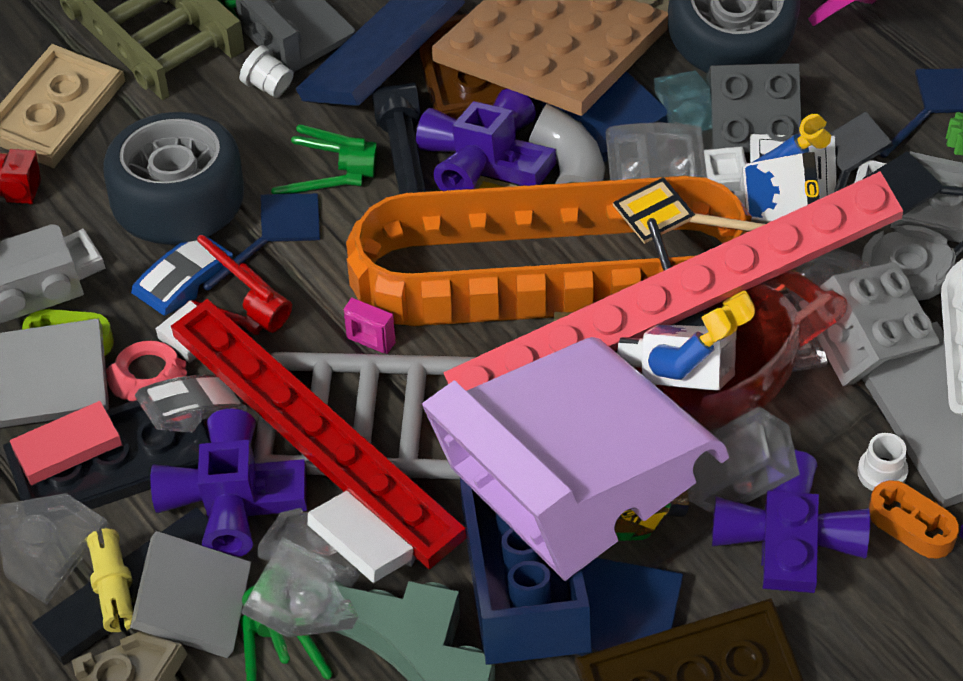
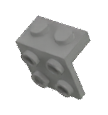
M51 224L0 241V323L84 295L70 251L66 246L59 226Z

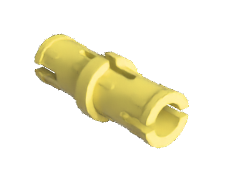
M104 528L101 530L105 547L103 543L99 542L97 531L89 534L86 539L94 569L90 581L93 591L99 594L104 629L109 632H121L118 614L120 618H123L125 628L128 630L130 629L134 612L129 592L132 577L129 568L123 564L119 533L114 529Z

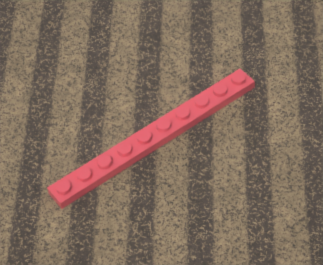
M880 171L443 372L448 384L455 380L467 391L590 337L601 339L612 350L616 351L618 350V343L621 337L643 338L644 333L656 325H672L741 291H746L902 219L903 209Z

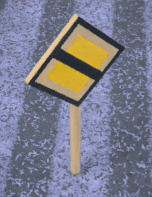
M664 177L613 202L615 209L644 244L653 240L647 225V221L650 218H654L657 221L661 235L687 222L752 231L765 225L693 213Z

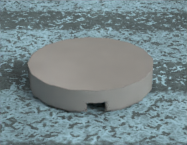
M903 225L895 227V232L884 235V231L869 240L863 250L862 269L891 262L897 263L907 277L909 286L916 299L920 301L930 299L941 293L942 284L946 279L947 273L956 264V255L954 250H951L947 245V239L940 233L926 227Z

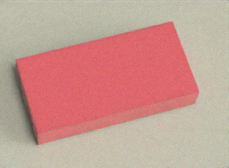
M101 401L10 440L12 449L30 485L122 445L120 436Z

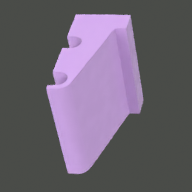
M596 337L586 338L467 391L454 380L422 403L451 469L564 581L618 542L614 527L618 517L623 512L631 509L643 521H646L694 485L696 480L693 474V466L702 453L708 451L720 463L729 458L725 445L601 339Z

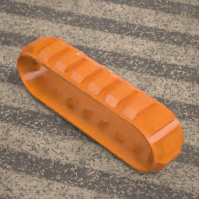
M663 177L417 192L386 197L369 207L361 219L355 222L346 241L350 287L359 301L393 314L394 324L424 326L554 317V312H576L663 272L659 258L427 273L391 272L374 263L392 250L410 246L634 233L632 228L615 209L613 202ZM664 177L693 213L751 222L752 216L739 198L725 185L703 177ZM687 222L673 229L701 231L717 238L721 243H726L749 232ZM695 256L669 257L673 267Z

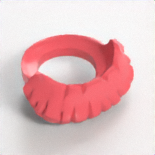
M137 342L123 349L117 356L116 363L106 369L107 382L116 397H120L123 400L128 399V401L132 402L150 396L147 392L150 388L185 380L187 370H185L186 361L178 358L174 349L163 342ZM145 355L159 356L166 362L164 369L159 375L150 379H137L128 370L133 360Z

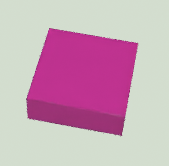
M351 297L343 309L347 338L381 353L388 354L396 343L393 314Z

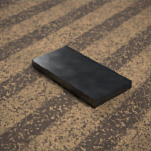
M147 396L108 409L106 412L120 436L122 445L33 485H30L12 449L11 443L3 444L31 530L150 490L151 468L153 464L198 469L199 444L211 443L198 407L164 416L152 398Z

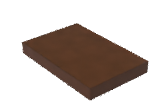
M468 14L452 16L417 50L432 107L456 120L473 101L493 106L498 94L502 90L507 89L433 61L432 46Z

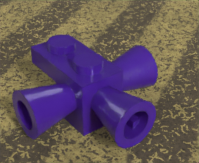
M510 89L502 90L498 94L493 106L473 101L457 120L434 108H428L418 123L416 142L421 151L455 152V154L438 164L434 169V180L441 191L475 189L480 175L516 183L520 186L540 185L557 164L556 150L554 148L516 140L515 134L533 122L536 111L533 102L528 96Z
M230 408L216 411L208 418L207 426L211 443L199 444L198 469L152 465L150 478L151 495L154 510L157 514L203 501L208 516V523L203 536L202 546L231 556L241 557L247 554L253 547L247 516L307 511V467L305 459L255 463L251 441L256 421L248 412Z
M784 450L771 455L767 461L773 491H767L765 510L715 496L712 547L762 541V589L815 593L817 583V546L866 559L870 533V510L866 508L818 514L819 494H810L817 469L816 459L803 451Z

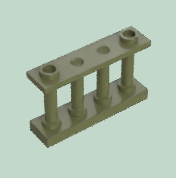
M60 0L62 9L71 20L77 19L133 72L135 79L143 89L147 90L150 88L162 101L169 97L165 73L210 46L214 48L219 47L231 59L245 51L240 20L218 0H162L165 3L169 1L176 9L131 36L120 24L161 0H127L107 13L96 4L99 0ZM185 23L188 25L194 24L201 31L156 59L144 49Z

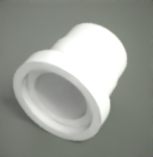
M261 45L244 62L239 79L248 87L256 86L263 92L278 98L289 87L293 79V71L273 57L272 50Z
M880 433L874 436L869 443L867 451L861 456L857 471L861 483L866 488L873 491L878 484L888 480L906 482L908 475L906 445L897 435ZM880 458H886L891 461L882 460Z

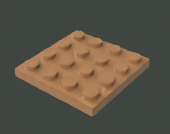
M483 0L432 46L433 61L582 116L668 29V12L634 0Z

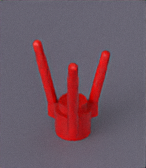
M199 235L197 237L198 243L251 289L243 301V309L247 311V317L227 310H220L235 324L246 328L254 335L259 334L262 328L271 333L280 329L291 313V301L273 290L247 264H237L206 236ZM189 300L193 302L196 306L201 304L200 302Z

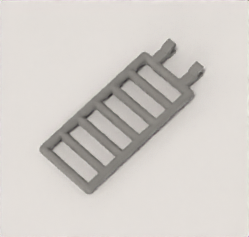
M274 352L271 354L288 371H313L311 391L327 405L332 372L360 373L353 428L370 444L379 373L407 374L398 458L387 459L409 478L460 480V477L451 469L448 460L418 459L423 413L422 403L424 402L426 374L444 375L443 372L476 357ZM259 415L253 452L255 463L305 459L307 475H325L303 454L273 455L276 430Z

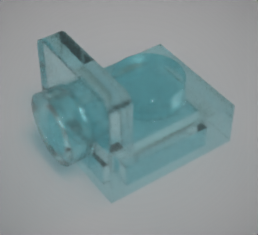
M696 70L654 78L655 94L667 109L668 127L672 136L712 128L710 87Z

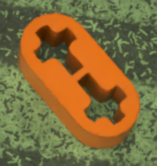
M884 481L874 488L870 498L869 510L870 519L878 528L927 558L938 559L946 557L952 552L959 533V524L955 516L948 510L900 481ZM894 501L901 504L900 508L894 507L890 511L883 507L884 503L890 505ZM935 528H939L943 531V535L937 534L933 538L926 535V530L932 532Z

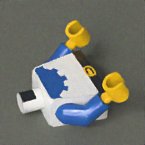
M810 114L802 120L799 127L802 136L798 134L793 135L775 149L742 167L740 191L731 192L739 198L752 216L751 222L767 224L820 199L815 152H809V146L811 145L822 149L826 148L831 142V134L825 129H821L826 126L827 122L820 115Z
M741 291L723 302L724 307L717 308L702 316L701 318L705 326L656 325L646 331L643 338L621 337L618 343L617 354L632 367L642 368V375L653 384L719 390L735 376L736 330L738 326L753 318L755 306L748 293Z

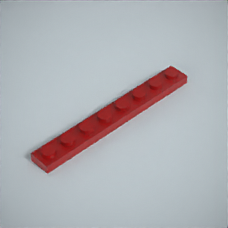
M206 299L171 325L172 333L176 340L343 492L348 491L413 547V555L429 570L467 539L466 528L210 300Z

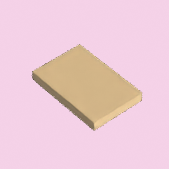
M51 44L0 103V147L7 150H36L39 163L55 168L124 84L125 77L123 71Z

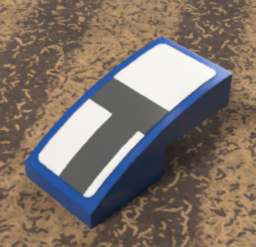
M208 238L211 242H213L221 250H223L229 257H233V254L231 252H229L228 250H226L225 248H223L222 246ZM197 240L180 243L142 274L132 285L131 293L163 316H166L187 304V301L195 300L199 285L211 278L224 265L213 257Z

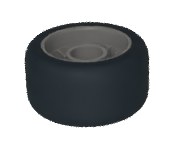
M669 0L668 29L679 53L690 64L705 73H708L710 66L775 64L784 55L792 41L800 11V0Z
M168 112L143 118L122 130L112 140L105 154L103 171L113 215L127 232L142 240L158 244H180L196 241L199 235L208 237L226 226L234 218L241 206L244 195V180L237 143L223 125L208 117L188 112Z

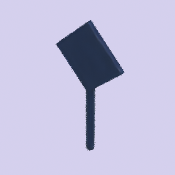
M963 68L915 70L924 109L891 140L893 146L879 154L882 158H886L931 113L963 112Z
M318 193L261 195L262 236L233 260L239 265L244 263L270 241L320 240ZM224 266L204 282L203 288L207 291L211 290L228 276L231 271Z

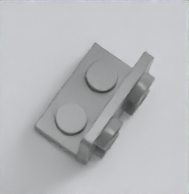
M895 262L834 275L799 303L842 386L858 382L887 360L932 349L939 344V339L932 328L930 319L922 310L911 290L907 277Z

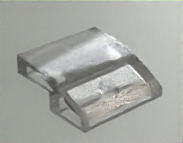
M636 123L612 126L605 132L610 181L676 176L707 178L701 126L676 123Z

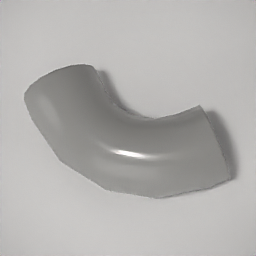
M547 103L534 126L528 142L556 150V161L561 172L555 184L603 181L605 165L595 139L580 122Z

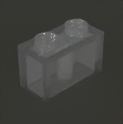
M757 407L742 413L734 421L711 432L725 445L729 458L720 463L708 451L702 453L693 466L696 483L687 489L688 497L692 503L714 514L715 496L746 504L767 493L768 490H772L800 475L789 425L763 408Z

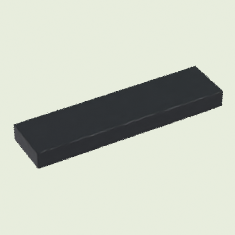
M196 507L161 533L202 546L208 518ZM150 540L123 558V564L129 568L132 577L129 592L133 611ZM91 581L32 622L35 633L63 665H66L110 633L103 627L99 594L93 591ZM118 614L119 623L121 625L124 623L123 618H120Z

